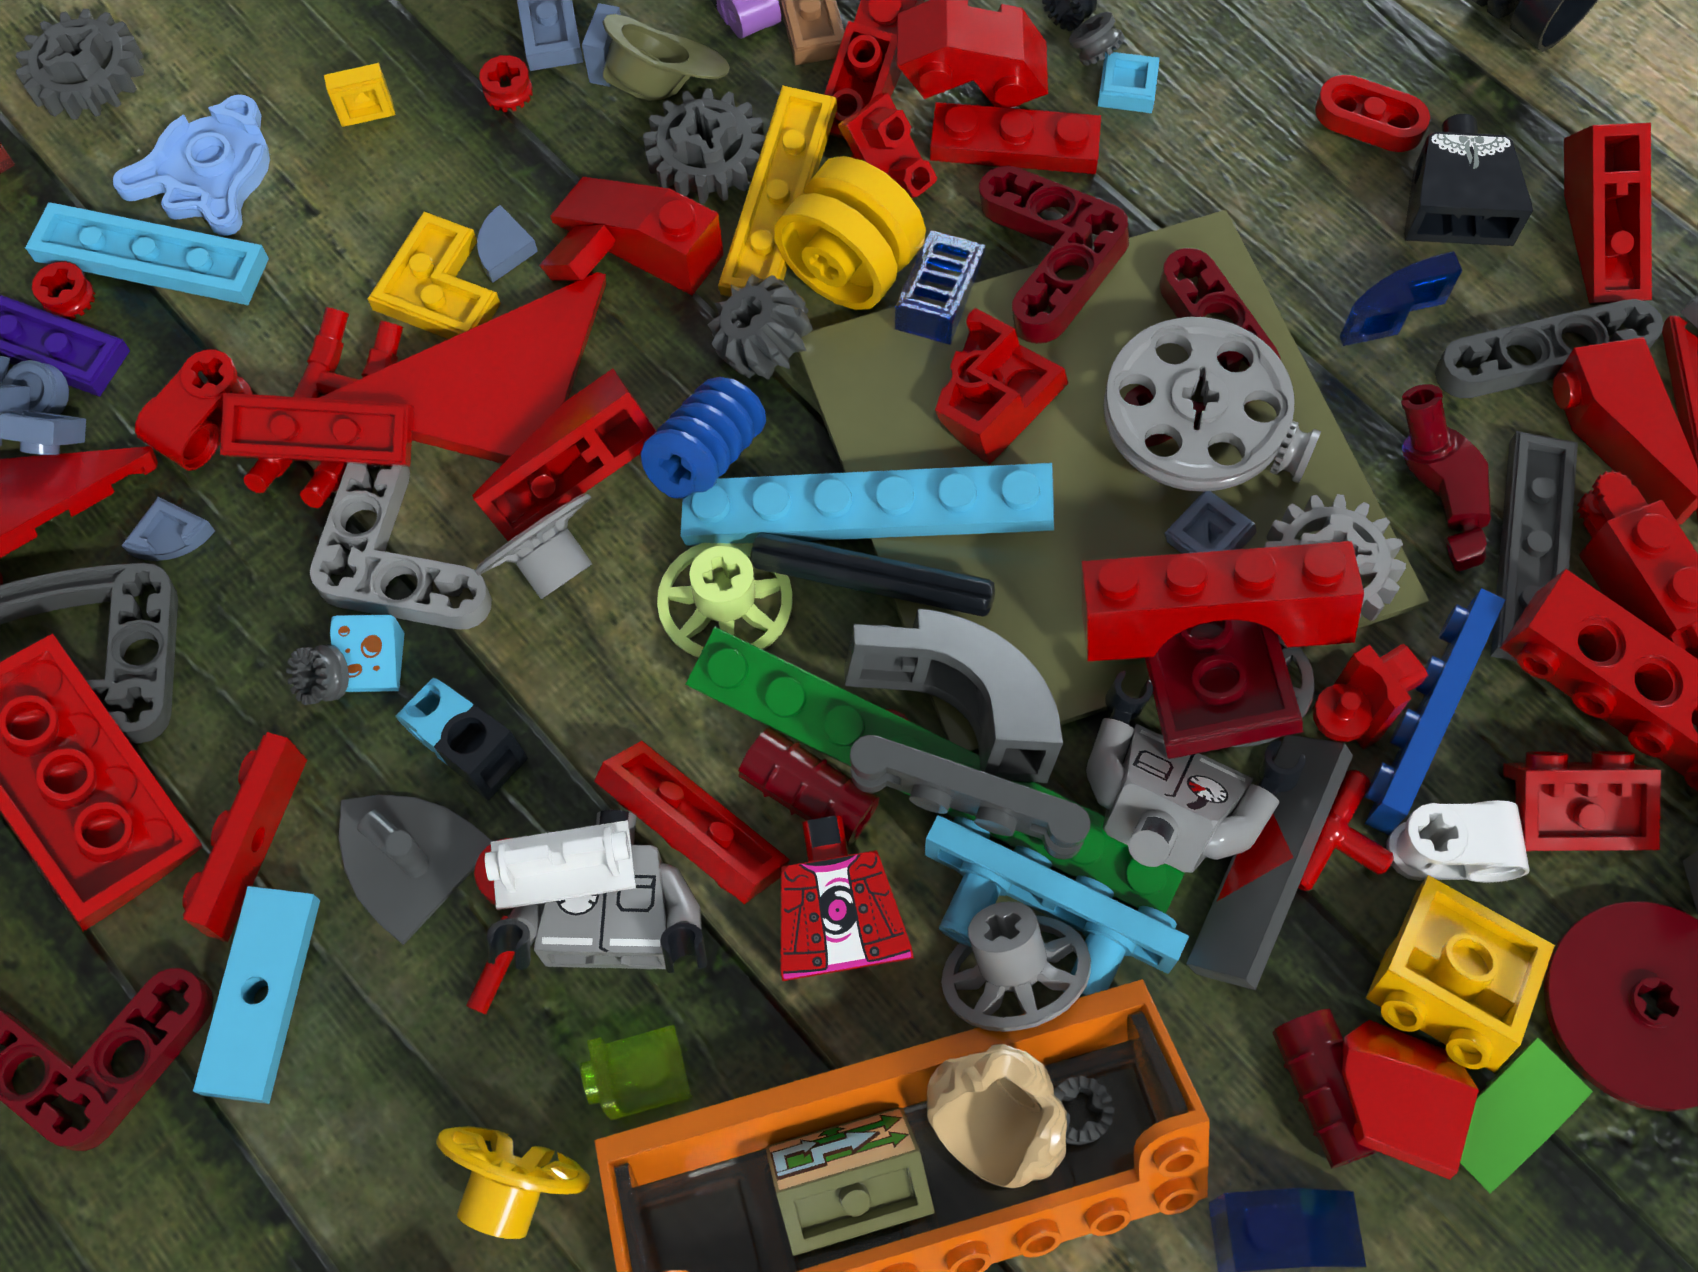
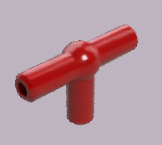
M1357 770L1346 772L1301 879L1299 889L1304 891L1312 890L1334 849H1337L1378 875L1384 874L1392 864L1394 859L1393 852L1348 826L1371 784L1369 778L1364 773Z

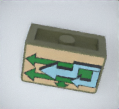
M901 1107L771 1144L766 1148L774 1187L793 1256L935 1213L920 1149L905 1111Z

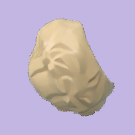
M1005 1044L992 1045L986 1052L945 1060L931 1076L927 1089V1117L929 1123L946 1149L961 1164L981 1179L1002 1187H1022L1031 1181L1051 1176L1065 1158L1067 1112L1062 1102L1054 1095L1053 1084L1045 1066L1026 1051Z

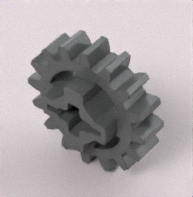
M83 9L79 18L72 20L65 11L60 13L59 23L54 25L46 21L39 23L44 32L39 37L35 35L25 36L24 40L30 50L16 53V58L22 66L16 70V74L37 107L45 105L50 115L54 117L60 114L64 108L72 120H77L81 115L82 109L88 108L95 117L100 116L102 104L108 102L115 107L122 105L117 95L121 91L134 93L137 88L131 77L144 75V69L139 62L144 56L134 36L123 21L115 23L108 12H104L95 20L89 9Z
M706 88L702 99L694 100L692 94L689 91H685L682 97L683 104L677 106L668 100L663 102L665 117L659 115L650 116L651 131L644 133L643 139L648 170L650 174L657 173L659 187L668 188L675 184L676 192L687 196L690 191L697 192L699 203H706L708 194L711 192H717L723 201L728 200V188L733 185L742 191L748 189L747 174L754 175L765 141L763 121L761 117L753 118L752 105L749 102L735 107L734 93L728 92L721 100H716L713 97L712 89Z

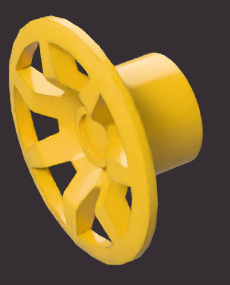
M471 1126L442 1130L436 1140L438 1148L451 1160L471 1170L457 1217L468 1227L484 1234L505 1239L524 1238L527 1235L541 1192L577 1194L584 1192L589 1186L590 1176L571 1158L557 1152L559 1161L550 1163L555 1151L549 1148L533 1146L520 1158L513 1155V1140L505 1132ZM485 1140L491 1142L492 1151H489Z

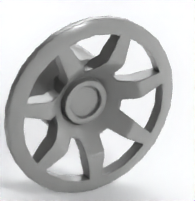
M589 494L579 495L535 522L531 527L513 537L482 561L475 570L476 574L479 576L492 568L500 566L504 562L516 563L540 599L552 593L593 564L567 528L568 519L587 503L591 496Z
M1011 901L999 902L982 909L973 917L968 927V937L972 947L961 943L955 947L946 961L941 981L944 997L950 1009L965 1022L986 1030L1000 1032L1017 1031L1039 1026L1068 1010L1087 987L1091 974V958L1085 941L1071 926L1056 919L1036 916L1030 907L1022 903ZM1041 931L1054 934L1060 939L1044 943ZM1073 950L1078 957L1075 975L1057 969L1049 963L1060 961ZM974 952L977 962L975 967L958 973L961 964L967 956ZM1039 981L1049 989L1063 990L1065 992L1056 1001L1038 1010L1032 985ZM986 982L984 993L974 1009L967 1006L959 998L956 990L979 989ZM1005 992H1014L1024 1015L1004 1018L991 1016L1001 1006Z

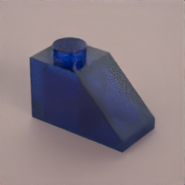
M1290 1188L1223 1193L1209 1202L1218 1272H1314L1367 1267L1354 1191Z

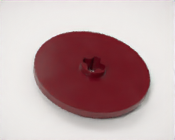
M1650 902L1616 903L1591 912L1571 926L1560 938L1553 949L1546 969L1544 1001L1549 1024L1555 1039L1563 1053L1580 1074L1601 1091L1619 1101L1655 1111H1680L1698 1107V919L1675 908ZM1651 990L1659 996L1656 1006L1664 1012L1652 1019L1644 1014L1647 1003L1643 998L1639 997Z

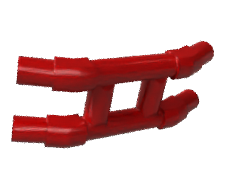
M325 307L319 334L315 335L313 347L307 359L308 365L293 397L319 398L321 394L326 395L359 380L334 373L339 364L344 346L342 340L349 317L348 313ZM380 321L374 346L370 348L367 363L361 374L363 378L397 363L398 356L396 355L404 327L387 321ZM258 458V461L245 475L244 483L251 491L264 493L275 478L283 475L293 460ZM320 462L314 469V476L300 493L303 502L312 508L321 507L331 493L338 490L347 463Z

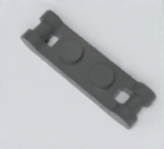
M875 735L862 736L851 747V778L855 786L863 792L874 793L888 786L909 793V800L925 810L946 814L949 808L975 816L974 823L977 826L994 834L1013 836L1016 830L1042 839L1045 850L1056 859L1065 860L1078 854L1090 830L1088 813L1083 807L1070 801Z

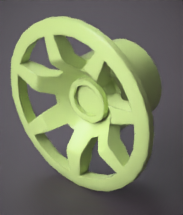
M701 543L679 555L668 567L658 589V613L665 632L685 652L699 658L704 647L691 641L690 638L704 630L711 620L718 622L719 629L735 636V620L742 617L751 626L766 632L755 642L750 643L762 650L772 645L784 631L793 605L790 579L787 575L772 572L775 578L754 580L753 567L750 561L753 543ZM692 563L689 573L691 586L673 587L678 575ZM781 591V608L776 620L772 621L757 608L754 600L755 598L761 599ZM669 600L689 605L695 603L697 607L693 615L680 630L670 615Z

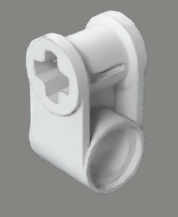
M1484 801L1473 804H1425L1410 814L1407 822L1396 827L1386 841V849L1393 852L1394 856L1391 866L1397 873L1407 879L1421 881L1425 880L1429 875L1437 880H1469L1490 883L1517 879L1527 875L1530 871L1519 808L1516 803L1510 801Z

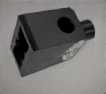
M1456 114L1447 118L1442 124V132H1434L1428 135L1413 171L1404 232L1405 241L1514 246L1533 212V207L1513 141L1506 135L1478 134L1477 120L1469 114Z

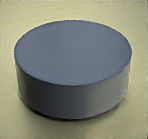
M31 360L22 361L14 365L7 372L3 380V384L30 386V411L60 415L67 405L69 398L67 380L59 369L50 364Z

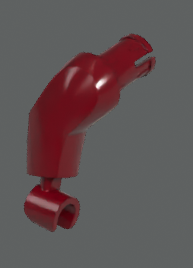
M1432 384L1418 385L1408 389L1402 395L1401 404L1405 410L1410 434L1403 443L1402 452L1406 464L1418 480L1440 496L1449 528L1451 530L1463 531L1462 533L1445 538L1452 566L1455 571L1459 572L1479 566L1486 560L1485 549L1487 542L1482 528L1488 526L1491 520L1488 462L1466 437L1458 431L1447 427L1442 403V390Z

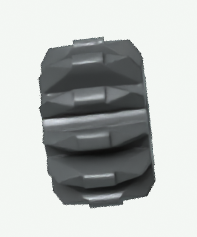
M752 274L742 289L731 285L732 296L727 301L715 303L719 316L708 324L714 337L712 345L716 349L717 355L727 364L729 363L737 373L745 375L747 378L757 374L770 379L777 365L790 369L789 357L794 352L806 351L802 337L813 330L807 316L809 309L805 306L804 299L796 290H791L783 280L777 279L774 275L763 280Z

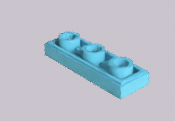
M252 886L247 887L193 1092L203 1096L265 1104L270 1103L320 904V899L314 894ZM268 986V994L265 999L260 1003L254 1004V997L257 991L262 987Z

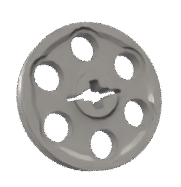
M1182 317L1163 321L1150 326L1133 337L1122 348L1113 362L1104 395V418L1107 430L1122 456L1133 467L1149 478L1164 485L1187 491L1227 489L1257 476L1279 453L1278 451L1280 446L1282 447L1283 441L1290 429L1294 414L1293 386L1285 366L1276 353L1263 340L1246 329L1223 320L1207 317ZM1162 344H1178L1186 350L1189 358L1180 364H1169L1159 358L1156 349ZM1236 351L1248 359L1250 367L1242 372H1230L1219 364L1217 356L1223 352ZM1199 376H1201L1203 381L1200 396L1203 397V403L1206 407L1205 411L1201 413L1197 430H1195L1196 410L1193 409L1191 397L1195 394ZM1129 384L1143 385L1150 390L1153 400L1143 406L1131 405L1123 400L1119 391ZM1252 400L1265 401L1273 406L1277 417L1270 422L1254 421L1247 416L1244 411V405ZM1154 434H1166L1177 442L1179 451L1168 457L1157 456L1147 449L1145 439ZM1218 442L1230 443L1239 450L1242 460L1235 465L1219 464L1210 457L1208 447Z

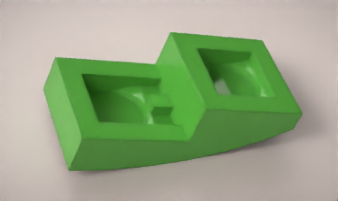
M1538 1037L1531 1041L1486 1083L1487 1087L1477 1095L1460 1163L1489 1193H1492L1522 1165L1593 1092Z

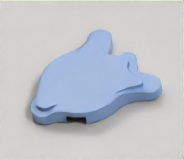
M233 95L218 105L208 107L212 116L188 123L185 115H182L171 122L160 135L149 155L137 163L120 169L114 174L113 186L120 197L126 201H137L165 193L161 205L169 218L177 220L203 217L207 220L213 232L220 236H229L239 231L243 223L241 214L243 203L262 182L270 162L269 148L260 129L261 112L256 102L245 95Z

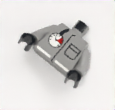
M1126 671L1120 672L1105 697V703L1111 713V717L1102 720L1086 768L1087 778L1097 802L1106 808L1103 830L1108 836L1128 845L1130 854L1141 865L1157 867L1165 863L1182 872L1193 873L1206 857L1218 860L1243 853L1250 849L1280 803L1277 797H1275L1277 793L1292 790L1297 785L1306 762L1305 754L1302 753L1296 766L1293 768L1284 769L1278 767L1273 760L1278 753L1282 741L1272 742L1266 748L1258 771L1261 780L1258 786L1251 784L1253 778L1200 753L1168 759L1162 735L1136 724L1134 729L1129 725L1131 719L1140 715L1153 694L1151 680L1148 679L1138 698H1131L1121 688V682L1125 677Z
M623 810L600 811L597 813L596 825L626 820L629 822L636 888L514 907L507 919L497 921L487 931L488 963L494 964L497 956L503 952L514 951L516 969H527L531 960L530 945L535 941L534 951L546 967L666 969L667 973H674V962L676 959L684 955H693L697 958L698 968L702 969L707 966L708 961L701 932V908L680 870L670 864L663 863L657 847L634 845L636 815Z

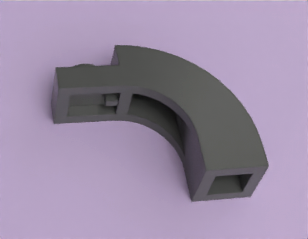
M925 609L917 610L913 628L891 627L888 625H853L844 664L845 686L910 690L936 696L955 707L972 726L978 742L982 772L1008 781L1048 782L1063 745L1057 706L1049 687L1036 667L1011 643L970 620L952 614Z

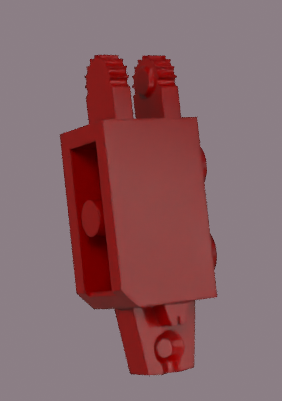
M1605 471L1603 475L1600 474L1592 485L1594 490H1590L1588 494L1585 493L1577 504L1579 507L1577 512L1580 513L1579 518L1584 519L1583 524L1592 537L1579 556L1605 596L1698 659V553L1663 500L1648 505L1637 487L1631 485L1632 480H1629L1627 475H1622L1620 471Z

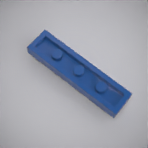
M1481 588L1467 608L1456 604L1439 634V639L1448 642L1441 659L1433 655L1430 657L1424 667L1428 676L1421 685L1414 689L1424 694L1423 699L1416 712L1409 708L1405 710L1390 739L1391 744L1399 747L1396 757L1391 766L1384 762L1379 765L1364 795L1365 798L1374 802L1365 824L1389 836L1408 815L1506 599Z

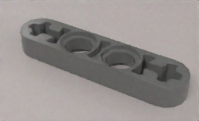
M1627 299L1462 337L1452 341L1437 364L1435 376L1442 390L1451 396L1474 398L1554 379L1572 352V349L1563 342L1562 334L1573 332L1580 334L1587 339L1590 345L1644 337L1650 349L1661 335L1664 323L1662 316L1655 307L1637 299ZM1624 323L1627 329L1617 331L1621 324ZM1638 329L1641 333L1640 336L1634 330ZM1511 345L1524 346L1534 354L1536 363L1532 365L1518 364L1510 358L1506 348ZM1490 355V361L1485 362L1488 356ZM1458 361H1461L1465 368L1457 369L1455 365ZM1479 367L1475 375H1471L1467 369Z

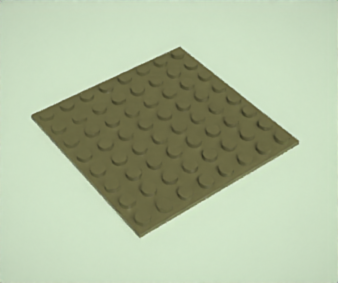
M1227 210L1130 237L1129 246L1124 255L1057 339L1047 343L1035 344L1025 341L1017 334L1020 345L1063 367L1069 384L990 465L973 454L950 433L938 419L935 408L942 388L948 385L952 378L950 365L955 351H963L969 334L966 323L968 314L974 308H977L1015 328L1012 301L1039 264L813 330L802 337L806 351L797 352L844 473L1052 463L1054 531L869 538L876 556L981 577L994 582L995 597L993 606L989 614L983 617L896 598L892 599L903 628H913L918 609L933 610L970 620L1011 643L1026 656L1045 680L1056 703L1060 725L1107 711L1105 697L1120 672L1126 671L1125 677L1121 682V688L1131 698H1138L1141 689L1149 679L1145 658L1087 661L1082 616L1081 561L1182 554L1167 543L1164 533L1204 492L1173 488L1159 483L1138 471L1116 448L1107 430L1104 418L1105 390L1111 367L1119 352L1141 331L1160 322L1177 318L1159 289L1164 263L1168 256L1176 250L1183 248L1198 249L1207 253L1214 260L1274 344L1281 357V361L1289 374L1293 386V421L1299 423L1298 426L1302 432L1308 433L1313 429L1321 431L1299 483L1292 481V476L1287 471H1281L1277 475L1270 473L1274 463L1273 460L1262 472L1252 479L1234 487L1211 491L1255 523L1257 533L1242 549L1263 548L1265 543L1269 542L1266 537L1275 520L1282 521L1287 507L1293 503L1304 511L1310 497L1313 495H1318L1324 507H1331L1337 494L1344 495L1346 509L1355 511L1360 504L1365 502L1369 504V512L1366 516L1368 520L1373 523L1378 519L1386 518ZM1072 265L1059 270L1056 276L1064 280H1075L1082 277L1087 270L1081 266ZM1178 273V280L1186 278L1183 273ZM1197 276L1188 278L1196 287L1199 278ZM1198 295L1195 304L1200 300ZM1049 305L1043 312L1050 314ZM1031 313L1029 314L1030 317H1035V316H1036V315L1031 314ZM1211 313L1205 316L1234 324L1228 316L1222 313ZM1162 344L1156 349L1159 358L1169 364H1180L1189 358L1186 350L1178 344ZM1242 361L1238 372L1248 369L1249 366ZM1198 381L1195 394L1192 395L1191 400L1203 402V397L1200 396L1202 381ZM1139 384L1124 386L1119 391L1123 400L1126 394ZM1253 400L1244 405V411L1247 416L1254 421L1270 422L1277 417L1273 406L1265 401ZM1172 438L1159 445L1147 447V449L1157 456L1168 457L1177 453L1179 446ZM1218 442L1208 447L1210 457L1219 464L1235 465L1242 460L1239 450L1230 443ZM1389 524L1383 536L1385 539H1397ZM1321 530L1313 531V532H1309V533H1310V534H1316V533H1318V532L1321 531ZM1402 547L1394 558L1406 563L1405 571L1398 582H1396L1400 586L1398 592L1390 604L1383 603L1384 607L1375 620L1370 621L1361 614L1358 628L1425 607L1428 604L1429 599ZM930 695L946 739L973 753H978L977 738L968 720L951 704Z

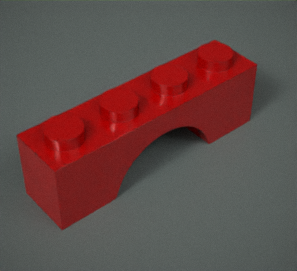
M1352 541L1081 561L1082 616L1088 662L1154 657L1162 645L1176 634L1196 625L1221 620H1242L1266 626L1282 638L1287 648L1355 643L1364 590Z

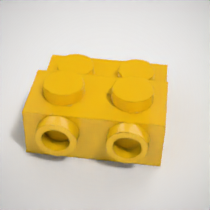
M1428 875L1417 889L1397 937L1386 950L1366 999L1381 1007L1382 1017L1394 1028L1407 1032L1421 1030L1444 1043L1448 1056L1458 1065L1469 1069H1482L1485 1067L1495 1073L1522 1043L1555 945Z

